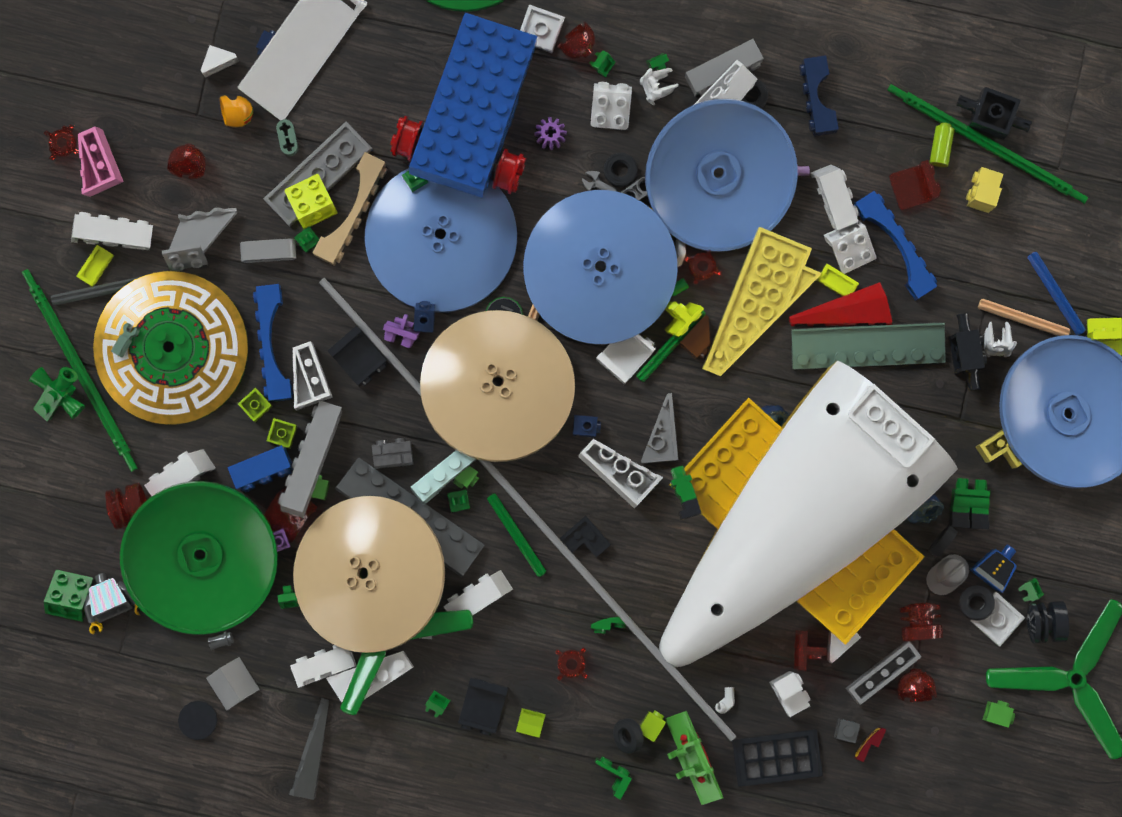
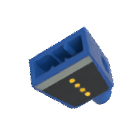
M1006 545L1002 552L992 549L970 571L998 593H1003L1017 567L1010 560L1016 553V550L1009 545Z

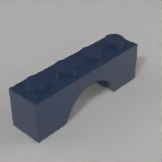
M825 55L805 58L802 61V65H799L800 75L804 76L805 81L802 87L804 95L807 94L808 99L806 111L810 113L811 120H809L810 132L813 131L814 137L837 133L839 128L836 111L826 108L820 102L817 95L818 85L829 75L827 57Z

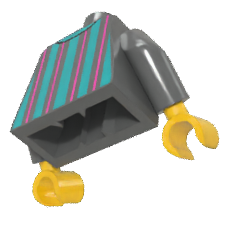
M100 573L95 576L97 584L88 589L89 595L86 597L84 604L87 620L91 623L89 628L91 634H95L94 626H97L99 632H101L103 626L100 622L133 609L132 605L135 606V613L140 615L137 611L138 606L129 595L124 582H117L115 578L108 579L106 573Z

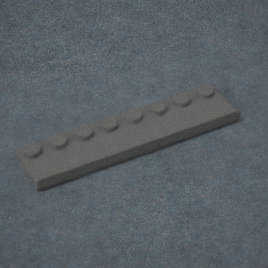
M360 458L356 460L335 488V490L348 499L361 496H378L401 502L413 509L428 523L435 533L443 553L445 566L460 577H463L485 546L427 504L423 505L414 495Z

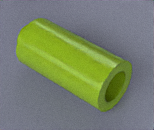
M940 123L935 128L930 165L937 167H948L955 130L949 123Z

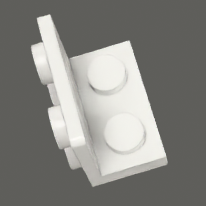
M859 220L855 224L840 230L835 229L824 235L825 241L833 248L839 268L843 274L876 259L866 226Z

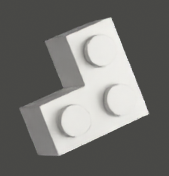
M788 671L769 682L788 717L810 706L808 701L811 699L806 690L802 691L801 685L804 683L799 674Z

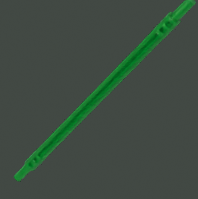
M892 84L887 89V91L903 99L904 103L939 123L951 124L955 132L1064 195H1070L1084 204L1087 201L1088 197L1073 189L1072 185L910 92L906 93Z
M29 269L22 271V275L30 287L29 291L70 366L77 373L81 386L119 455L123 456L131 472L137 470L138 467L129 453L130 449L40 285L36 284Z

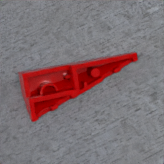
M879 282L790 316L789 322L791 326H795V324H807L808 326H814V324L851 326L856 325V323H868L869 325L886 323V325H891L892 317L887 296Z

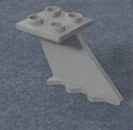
M217 207L210 212L195 211L189 216L179 214L180 223L171 246L168 250L162 251L169 270L182 271L185 268H199L207 265L208 261L204 253L237 214V209Z

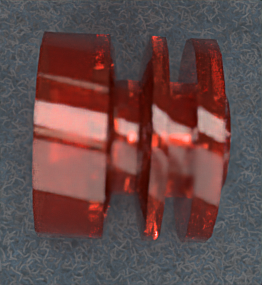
M140 483L127 485L125 487V495L120 488H116L115 493L113 490L106 491V509L114 528L118 530L123 525L127 527L130 517L132 518L138 508L147 500Z
M929 602L914 603L899 608L900 613L908 612L909 614L907 617H900V620L908 621L910 624L901 628L902 641L943 638L942 625L933 624V619L940 618L941 614H932V610L940 609V604Z

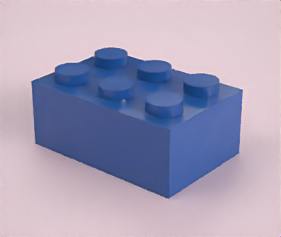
M282 445L227 467L235 488L242 492L245 491V493L256 489L255 485L259 483L263 485L269 484L274 481V477H286L292 474L291 470H294L292 469L293 463L288 451Z

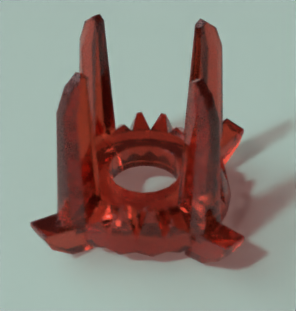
M70 124L69 127L64 125L62 129L56 130L53 133L45 130L43 134L49 137L48 144L51 153L49 159L54 160L57 156H67L72 152L79 153V150L75 148L76 139L72 134L73 125ZM60 137H64L67 140L64 147H58L56 144Z
M710 249L706 253H698L690 258L686 256L684 258V261L689 263L690 273L695 277L693 283L695 285L698 284L699 280H707L714 274L719 276L722 274V271H719L718 267H716V261L710 255ZM706 261L708 269L700 271L697 267L698 262Z
M584 647L579 652L567 650L562 653L558 649L555 651L559 656L557 664L560 675L557 677L559 681L564 676L575 678L581 675L585 679L588 677L584 672L586 664L583 657L586 651ZM570 658L577 661V667L573 670L566 667V661Z

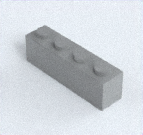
M751 39L686 72L685 78L694 96L699 94L703 96L736 60L740 61L748 70L754 71L761 67L764 58L754 39Z
M905 641L845 689L856 703L861 705L920 659L921 655L910 641Z

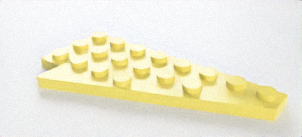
M758 227L706 357L703 370L721 376L821 275L820 272L805 266L812 248Z

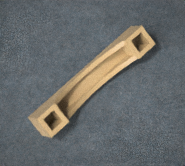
M364 152L356 168L357 172L360 173V186L353 209L338 229L325 238L320 237L313 251L315 257L335 266L336 262L340 263L344 255L342 251L345 245L349 246L353 238L351 235L354 228L357 229L362 220L360 219L362 212L367 211L371 195L374 196L379 188V185H377L379 179H383L388 170L384 161Z

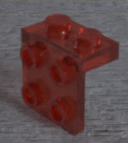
M928 160L920 162L918 166L892 173L889 176L900 210L934 201L940 196L941 188L939 183L935 182L933 176L935 175V170Z
M285 486L276 494L264 515L272 531L284 529L288 541L293 542L306 520L315 512L317 506L310 501L304 518L281 511V504L278 502L281 493H285L287 486Z

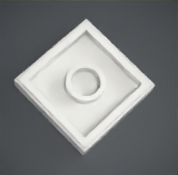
M529 5L520 31L538 36L536 48L553 53L565 17Z
M994 592L995 607L992 614L984 620L970 621L1000 647L1025 617L1002 596Z

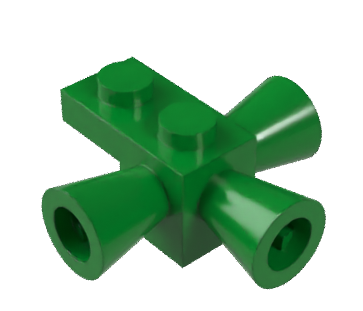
M40 367L30 377L29 381L44 390L33 409L47 422L53 418L61 405L71 419H75L85 408L84 404L71 397L76 389L72 384L78 379L77 373L71 368L63 367L59 371L58 378L53 381L44 368Z

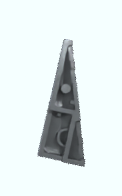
M321 698L312 731L310 730L289 795L312 800L316 798L329 707L328 699Z

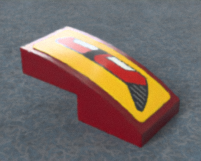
M879 727L874 730L860 745L854 758L864 762L871 744L879 747L886 729Z

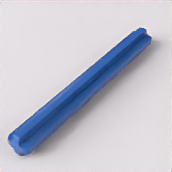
M1037 252L1030 254L1028 260L1074 333L1080 335L1085 332L1084 325Z

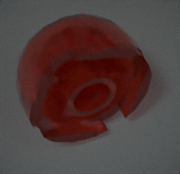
M585 21L583 26L579 24L565 36L566 41L564 44L561 41L558 44V48L567 57L578 59L584 56L586 58L593 52L592 47L595 44L596 38L593 30Z
M193 144L178 146L169 155L167 169L171 174L181 178L182 174L190 175L188 179H197L204 175L206 170L205 156Z
M911 669L898 682V699L905 701V698H911L910 702H924L932 700V696L937 697L934 679L926 672H922L921 669Z

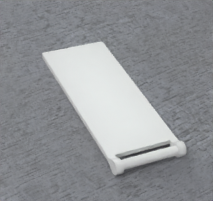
M299 0L241 81L238 89L280 121L285 119L359 13L366 7L367 2L365 0H350L356 5L353 10L341 0Z

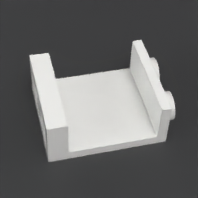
M638 334L624 341L610 343L596 357V360L625 385L655 351L653 347L655 344L646 337L644 339Z

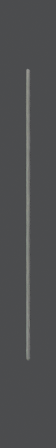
M323 278L319 282L321 286L421 396L420 383L333 286ZM479 460L730 741L736 738L732 730L679 671L664 659L660 650L490 461Z

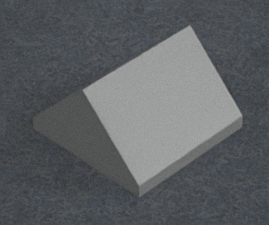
M240 657L222 666L206 678L226 710H229L260 690Z

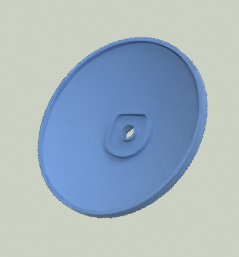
M736 99L704 101L677 114L661 130L654 141L648 156L645 172V184L649 203L668 231L683 243L707 251H729L752 244L758 227L771 231L781 221L790 207L798 178V166L794 147L783 127L763 109ZM723 168L721 177L714 176L715 169Z
M409 168L392 178L378 193L366 220V252L377 279L390 294L401 302L415 308L416 303L428 301L431 304H435V312L438 313L463 310L483 301L503 282L512 266L516 253V221L506 196L499 187L496 189L492 188V180L489 187L486 188L483 198L429 180L426 185L412 192L402 178V174L409 171ZM437 230H444L446 236L443 239H437L435 237Z
M585 191L567 197L555 204L541 217L534 227L524 254L525 285L537 312L556 331L571 339L590 344L617 343L643 332L665 310L674 292L677 279L676 250L671 235L663 221L643 202L616 191ZM598 261L605 262L606 270L603 272L597 271L595 264Z
M1064 335L1046 339L1021 354L1005 377L999 404L1004 435L1019 461L1041 479L1067 488L1093 487L1119 476L1122 473V356L1102 342L1077 335ZM1065 409L1071 411V419L1065 417Z

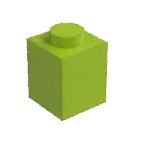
M655 710L653 713L648 711L640 724L643 736L653 742L666 723L663 720L664 716Z

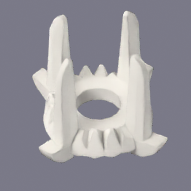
M649 68L645 75L641 77L640 85H643L647 95L646 100L650 104L655 105V100L671 94L678 87L679 84L662 88L658 87L660 84L657 83L658 80L667 77V73L673 71L671 68L654 72Z
M989 322L988 328H986L984 333V351H982L986 354V357L996 355L1009 357L1017 342L1012 341L1011 327L1008 322H1005V328H1002L1001 342L999 339L997 342H994L992 322Z

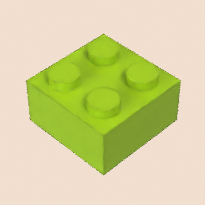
M254 388L238 403L254 422L273 407L257 388Z
M273 418L267 442L291 449L298 426Z

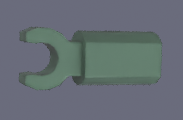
M126 323L123 326V334H120L111 352L122 358L132 343V338L136 337L140 329L135 327L132 332H129L130 323Z

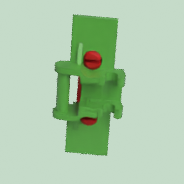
M687 711L665 718L678 748L668 753V758L670 760L677 756L683 768L682 771L676 773L677 779L690 776L701 805L724 798L713 774L714 769L711 767L707 753L701 743V738H699Z

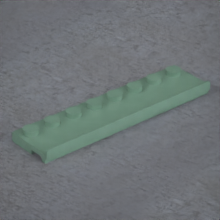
M944 322L791 329L792 369L829 368L836 361L842 362L849 367L945 363Z

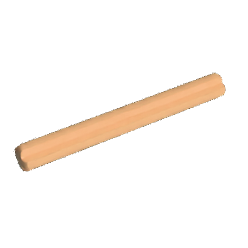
M981 299L978 304V308L1056 336L1069 335L1070 329L986 299Z

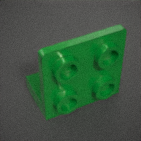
M56 570L44 599L45 614L83 622L85 617L84 604L89 594L88 589L92 586L93 578Z
M603 756L601 759L596 757V764L621 777L620 779L616 778L612 785L613 796L621 800L632 779L629 775L630 772L621 766L615 768L612 766V761Z

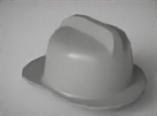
M955 554L943 558L927 574L926 580L929 589L938 595H946L955 590L968 577L969 566L966 560Z

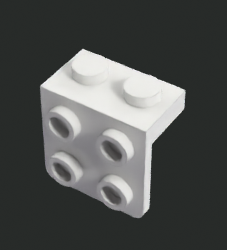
M607 82L594 83L591 126L626 130L629 125L632 87L623 83L617 85H609Z

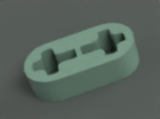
M283 119L276 126L280 148L285 155L293 156L298 151L295 129L292 122ZM284 124L290 127L288 129V136H285L283 130L280 131ZM286 140H290L291 145H294L291 148L292 151L284 149L287 146Z

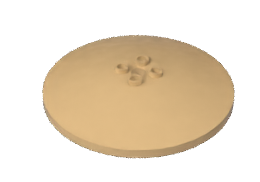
M495 310L478 312L464 317L440 334L429 349L423 363L420 391L422 405L430 424L449 446L466 456L478 460L507 462L536 453L556 437L568 419L572 408L575 379L573 367L565 348L549 329L528 316L510 311ZM500 377L504 383L502 386H495L492 382L493 379Z
M378 496L351 498L323 512L304 534L294 562L295 594L300 609L308 623L320 636L330 643L354 652L371 653L390 650L415 637L434 615L444 588L445 564L443 553L431 527L410 507L401 502ZM363 568L368 570V576L365 579L360 577V570Z

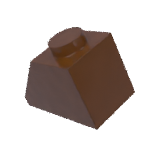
M707 315L679 343L695 360L698 357L703 358L709 352L707 347L710 345L709 317Z

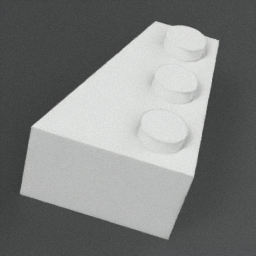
M833 165L811 172V177H815L819 188L817 191L819 195H822L825 203L824 208L832 227L840 230L857 223L859 212L857 207L852 204L851 199L853 195L850 188L846 187L845 181L847 178L845 172Z

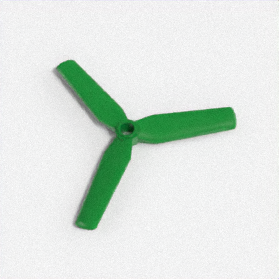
M1113 599L1109 600L1076 653L1071 670L1064 671L1055 667L992 668L986 672L987 685L990 688L1056 691L1070 687L1075 705L1111 760L1122 757V739L1098 693L1086 682V675L1096 666L1122 615V604ZM1074 674H1077L1079 677V681L1076 684H1073L1071 681V677Z
M470 610L436 612L428 624L412 639L471 629L473 627L472 613ZM386 651L362 652L340 707L344 713L349 715L357 714L386 655Z

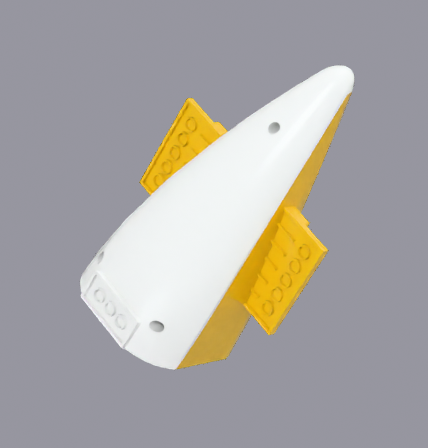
M836 361L827 368L795 407L782 427L748 398L684 468L686 475H691V484L698 500L701 515L717 530L661 637L659 650L664 659L674 667L691 664L757 627L795 601L846 645L924 558L894 528L928 500L958 470L955 462L935 438L875 384L839 361Z

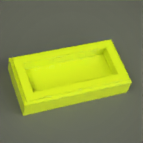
M96 245L76 277L92 287L95 286L114 255Z
M829 264L825 265L821 275L816 280L841 296L853 293L859 285L858 282Z

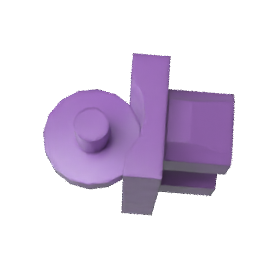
M404 314L403 319L396 317L394 322L387 321L383 328L385 330L384 340L394 342L396 335L403 336L401 345L407 348L412 347L414 341L419 337L420 331L412 329L414 323L408 321L409 315Z

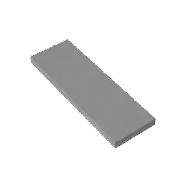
M345 122L265 196L263 200L290 227L298 218L284 191L286 188L319 174L328 192L360 162L364 152L370 153L373 149Z

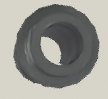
M225 631L222 635L208 638V643H211L209 647L211 650L225 645L231 646L234 643L232 633Z

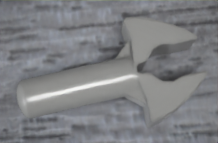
M585 172L586 175L593 178L594 182H588L582 178V182L588 191L595 187L601 190L617 191L615 188L599 180L600 172Z

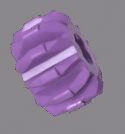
M551 117L548 118V123L542 119V126L536 125L538 131L534 133L535 137H539L537 143L543 142V149L546 148L547 144L550 150H553V144L560 148L559 141L564 143L565 138L562 136L567 135V131L562 130L565 125H558L559 119H556L554 123ZM549 130H553V137H549Z

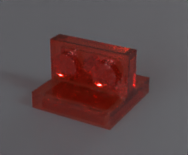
M796 630L794 669L806 671L807 658L821 659V656H827V648L807 646L808 631Z

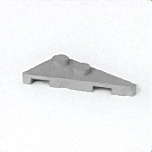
M668 393L665 397L641 459V464L678 460L672 393Z

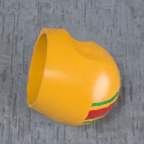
M226 95L220 97L221 112L226 126L243 127L251 121L253 107L248 99L237 96L236 100H230Z

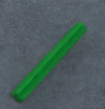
M704 310L701 312L700 318L688 326L689 329L684 335L679 337L673 335L640 370L636 377L641 382H644L706 315Z
M495 493L487 498L488 502L535 574L541 577L546 573L545 568Z

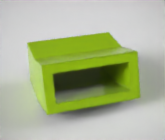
M522 708L516 732L540 738L545 714Z

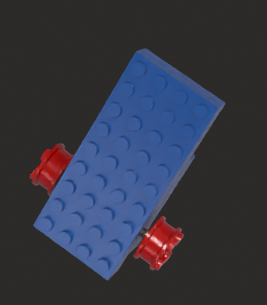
M465 13L425 124L424 121L419 123L411 121L408 116L400 117L397 123V135H393L390 143L392 146V156L401 155L408 158V161H410V175L483 198L486 188L489 187L495 171L492 188L496 189L499 187L508 190V194L516 193L520 175L522 176L525 168L526 158H524V154L518 156L509 153L508 149L505 148L499 162L498 159L518 105L519 93L534 54L538 36Z

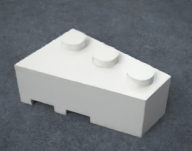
M310 341L293 347L294 409L299 410L316 404L320 400L324 401L332 398L313 343Z
M204 449L191 453L186 451L177 457V462H171L164 466L162 473L152 475L149 478L150 481L144 486L150 495L153 496L155 493L172 485L197 481L202 474L212 471L216 467Z
M501 570L491 576L487 573L478 579L480 583L477 585L470 584L462 589L464 591L462 595L458 596V594H455L447 599L449 603L444 608L446 611L470 610L473 616L513 590Z
M333 645V650L326 652L325 649L315 652V656L308 659L307 656L296 659L297 663L290 665L298 688L357 666L352 651Z

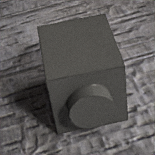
M838 718L834 738L856 743L860 724Z

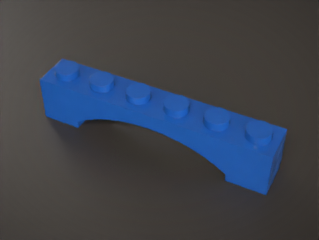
M873 191L854 205L857 207L859 217L863 222L867 220L880 227L898 247L907 269L908 283L905 286L916 301L937 287V280L932 273H928L926 270V263L915 253L916 248L911 241L908 242L905 238L904 229L895 223V216L890 209L887 210L884 206L885 202L882 196Z
M279 284L256 286L253 298L254 303H258V311H255L256 321L260 322V330H257L258 340L262 341V348L259 349L260 359L264 360L265 366L262 368V377L266 379L267 384L264 387V396L270 402L293 400L292 382L290 379H285L281 373L272 348L274 317L278 307L283 305L281 286Z

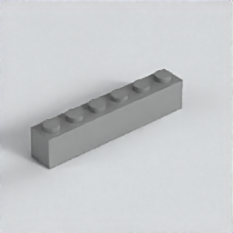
M321 400L318 406L313 408L311 415L313 420L306 426L305 434L307 436L305 441L301 440L298 449L300 451L299 457H295L293 461V473L288 475L285 483L287 489L285 493H281L278 502L281 504V511L304 518L342 416V407Z

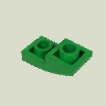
M612 617L591 624L590 628L594 629V633L606 634V630L611 628V623H614V627L626 628V624L620 617Z

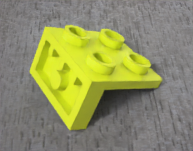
M319 174L313 175L284 190L303 230L308 226L311 227L338 214Z

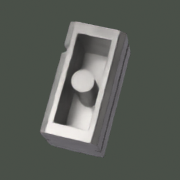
M407 438L395 439V443L380 440L376 441V445H372L375 469L413 465L411 441H407Z

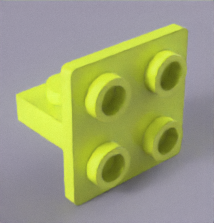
M669 301L665 310L674 319L664 330L678 337L684 335L689 329L688 326L700 318L704 308L691 302L684 306L682 303L678 304L675 301Z
M1122 318L1087 319V337L1106 344L1122 356Z

